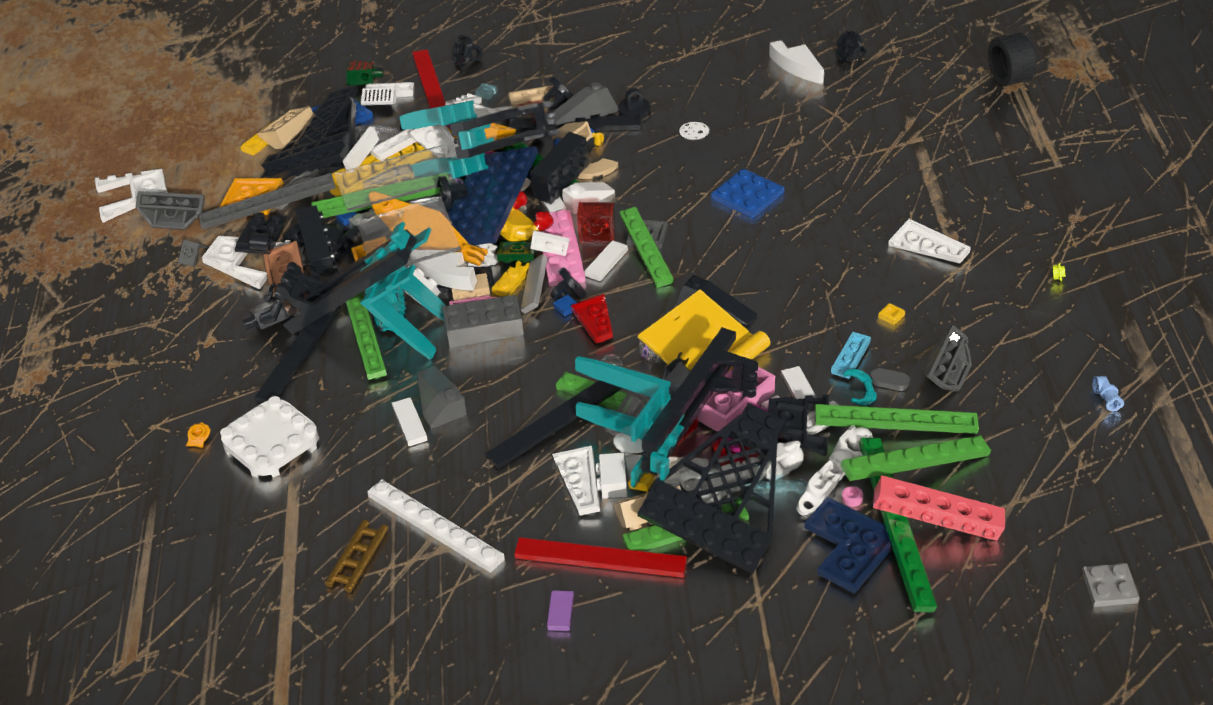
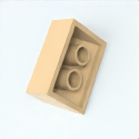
M310 107L291 109L257 134L273 148L282 149L307 125L313 116V112Z
M673 486V487H675V488L681 490L680 486ZM649 492L612 502V506L623 528H629L630 531L642 528V523L648 522L638 517L637 514Z

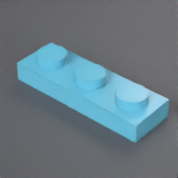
M852 332L833 364L831 374L844 377L843 373L846 370L856 368L870 344L871 337Z

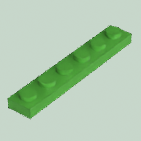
M632 207L619 211L620 218L656 288L674 283L673 276L637 208Z
M741 500L735 502L737 509L742 502ZM730 503L721 506L723 512H733ZM744 508L739 517L743 522L749 520L746 508ZM656 525L622 534L627 550L646 551L683 540Z

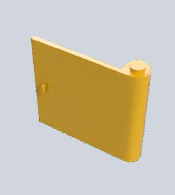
M698 290L638 335V338L667 364L676 359L678 354L682 352V360L689 358L686 367L690 371L722 327L736 331V340L727 352L753 360L770 346V339L764 332L750 333L702 290Z

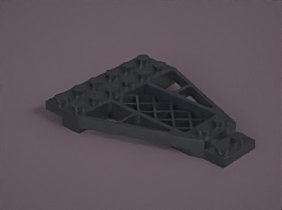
M356 85L329 93L307 125L278 153L267 156L262 164L265 171L260 178H282V180H287L291 176H300L304 172H313L317 168H326L331 164L343 162L355 142L356 103L354 98L358 91Z
M748 402L742 414L669 469V474L665 480L683 466L700 474L702 477L693 493L687 494L660 480L659 476L639 509L637 516L754 574L773 534L778 434L785 420ZM722 437L707 467H701L691 462V460ZM738 444L741 452L731 454L729 446ZM744 446L750 448V450L745 451ZM725 448L727 456L719 457ZM757 453L760 461L750 464L748 455ZM743 457L746 465L736 467L734 459ZM729 460L732 468L723 471L720 463ZM771 461L769 500L753 491L768 462ZM714 465H716L718 472L710 474ZM760 467L755 475L752 468ZM748 470L751 478L741 480L739 472ZM734 473L737 481L727 484L725 475ZM720 477L723 485L713 487L711 479ZM707 481L709 489L701 491L703 485ZM751 483L749 489L746 492L744 485ZM739 486L742 495L732 497L730 489ZM725 490L728 498L718 501L715 492ZM711 494L714 502L708 504L703 502L701 496ZM742 500L740 506L737 509L735 502ZM749 500L769 508L767 533L739 519ZM730 503L733 512H723L721 505Z

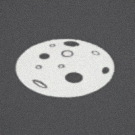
M689 122L681 126L679 132L686 139L697 140L707 136L709 128L700 122Z

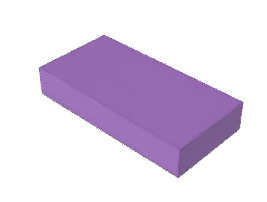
M552 591L547 622L548 630L570 631L574 591Z

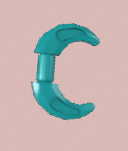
M855 368L848 369L843 373L844 377L854 376L864 383L866 389L863 398H852L851 402L865 407L871 405L876 400L877 392L874 391L873 380L867 373Z

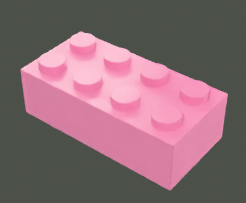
M758 367V370L755 371L758 373L757 386H755L756 396L753 398L744 397L738 391L714 392L698 414L697 421L717 432L742 414L748 402L761 406V403L765 402L775 393V375ZM731 369L725 375V377L732 379L733 369Z

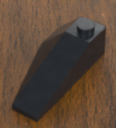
M692 275L683 285L675 306L677 307L698 290H702L743 327H749L757 317V313L712 282Z

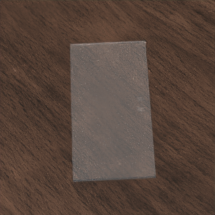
M441 146L334 173L347 211L437 188V178L441 176H446L449 184L456 183L455 179L452 178L450 166Z

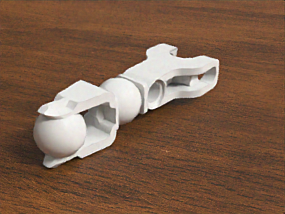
M851 425L840 437L833 453L829 457V461L809 480L806 491L796 506L799 514L809 518L836 487L843 475H846L840 466L843 459L863 456L859 441L861 437L873 438L872 433L868 429L863 427L856 428L855 425ZM847 441H848V443H849V446L852 448V450L847 447ZM808 501L813 505V508L806 509L803 504Z
M799 441L777 444L775 480L789 474L790 471L802 464L804 454L800 448ZM748 457L750 464L760 461L759 458ZM739 461L735 463L736 467L746 465L745 461L742 464ZM771 461L768 462L759 481L764 476L770 480ZM727 464L721 468L724 471L732 467L731 464ZM760 467L752 468L755 475ZM717 468L712 469L710 474L718 472ZM688 470L681 475L680 483L685 490L692 491L695 490L702 476L692 470ZM748 470L739 472L741 480L751 478ZM734 473L725 475L727 484L737 481ZM720 477L711 479L713 487L723 485ZM707 481L703 485L701 491L709 489ZM740 487L731 488V493L740 490ZM725 490L715 492L718 501L727 495ZM711 494L701 496L703 502L707 504L714 502Z

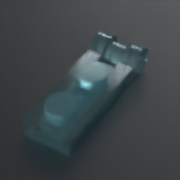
M802 479L775 481V496L787 495V492L796 491L797 494L803 495L807 484ZM770 481L758 482L753 492L761 497L766 496V493L770 491Z

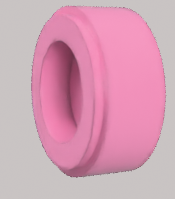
M849 486L842 491V502L845 505L855 507L862 503L863 492L860 488Z

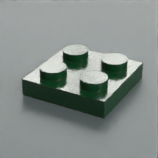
M501 241L497 252V261L504 263L512 261L527 263L534 260L536 250L531 249L532 241Z

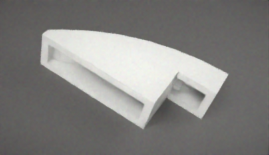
M782 40L770 43V57L777 65L802 79L820 84L823 83L824 69L806 45L787 48Z
M412 251L410 253L412 264L425 274V278H431L437 284L453 289L474 290L477 283L474 267H466L462 252Z

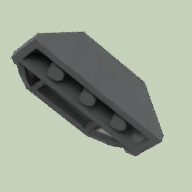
M138 191L136 209L152 228L186 230L203 212L205 196Z
M952 325L933 347L921 373L942 389L957 392L961 390L972 366L970 350L967 345L968 337Z

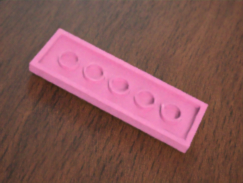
M570 210L549 212L554 219V224L542 232L566 237L570 240L566 256L543 252L547 257L546 272L549 287L557 286L564 280L558 272L563 267L579 283L585 282V274Z

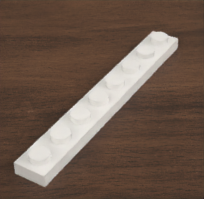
M381 479L367 491L369 498L491 573L505 560L504 554L384 480Z

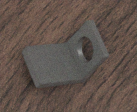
M184 240L178 263L194 267L199 249L208 250L209 247Z

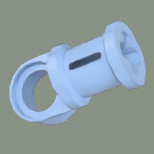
M1095 376L1092 381L1095 394H1100L1102 399H1105L1106 408L1109 411H1117L1122 408L1124 401L1118 395V388L1115 385H1110L1106 376Z

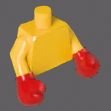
M522 191L519 192L500 233L508 241H532L534 231L542 232L554 224V219L548 211L537 212L536 221L533 222L518 210L522 206L527 205L528 201L526 194Z

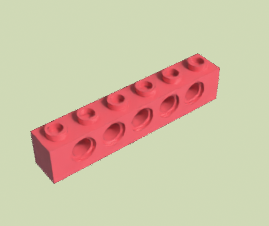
M882 475L875 487L873 508L996 541L1005 529V508Z

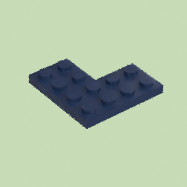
M829 497L821 503L804 524L805 529L837 545L819 566L817 574L854 594L893 548L885 525Z

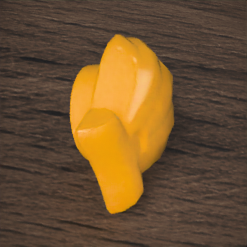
M203 422L191 426L188 430L186 446L203 448L204 442L210 435L209 426Z

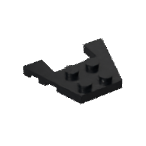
M822 394L819 398H813L812 395L805 396L804 399H794V397L770 398L768 400L767 412L785 420L778 438L787 442L799 441L800 447L826 456L828 437L807 434L808 410L815 411L816 404L829 405V395Z

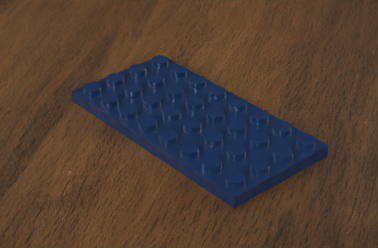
M536 146L486 154L484 158L488 169L467 175L463 184L467 185L469 194L465 198L454 201L446 220L469 244L482 245L497 242L538 154Z

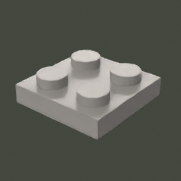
M1127 563L1083 567L1082 574L1094 607L1138 604L1139 595Z

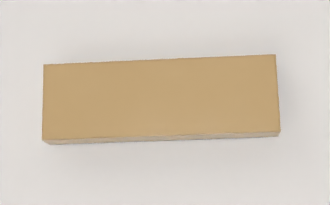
M553 85L510 92L508 94L511 106H517L527 101H544V96Z

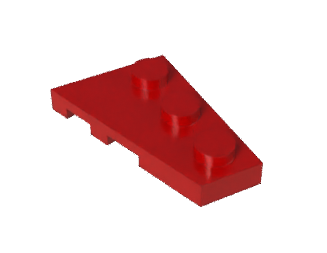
M605 294L571 305V311L596 344L613 338Z

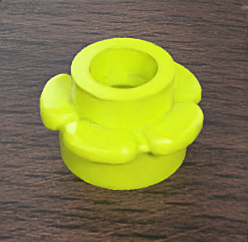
M1060 263L1053 265L1054 280L1060 279L1062 281V277H1066L1065 266H1061Z

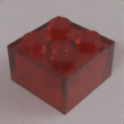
M614 202L578 203L577 224L579 243H610L612 240L615 241Z

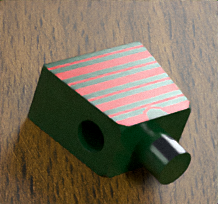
M349 61L346 68L347 86L373 84L375 78L383 77V68H374V62Z

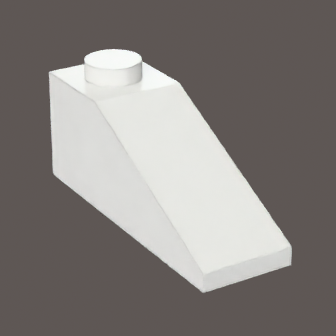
M604 182L575 183L562 190L563 203L566 209L576 214L614 194L615 190Z

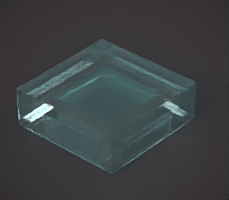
M482 83L475 91V95L490 99L497 92V86Z

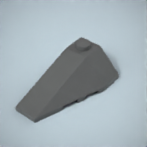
M592 83L553 112H555L556 116L546 118V120L556 119L555 125L574 122L576 118L590 119L591 115L595 114L605 116L618 111V107L607 87L600 83Z
M436 366L417 372L422 415L430 429L467 415L464 397L458 388Z

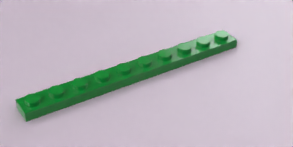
M861 437L859 446L863 456L885 452L880 438ZM893 474L882 475L894 479ZM881 476L870 477L874 491ZM881 510L913 611L935 612L937 604L907 517Z

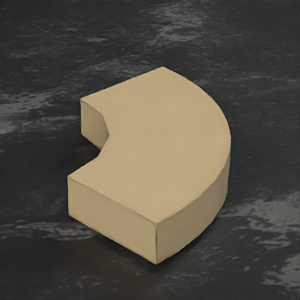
M602 158L598 162L590 163L580 173L578 178L592 179L593 176L608 175L618 168V162Z

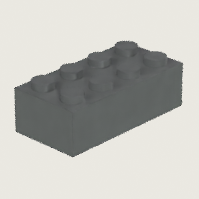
M516 295L442 306L449 348L524 336L522 317Z

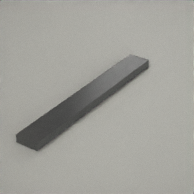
M332 173L201 213L199 215L202 230L335 189L336 186Z

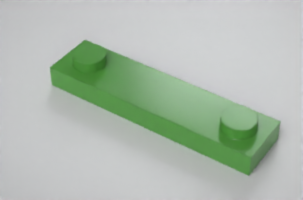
M565 372L556 383V389L575 396L595 382ZM618 391L599 405L625 413L634 402V396Z

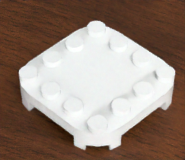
M273 396L268 401L261 403L220 431L226 454H232L250 469L251 475L256 478L259 475L266 476L272 474V477L280 475L279 468L306 450L312 453L317 448L316 444L319 437L313 421L290 403L280 400L277 396Z

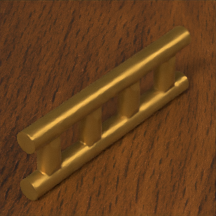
M362 520L325 581V585L331 588L335 582L346 584L344 587L345 591L351 593L388 531V526L382 524L376 530L368 528L370 523L367 520ZM363 535L374 537L370 545L359 543ZM354 550L364 553L360 561L350 558ZM344 566L355 568L351 577L340 574Z

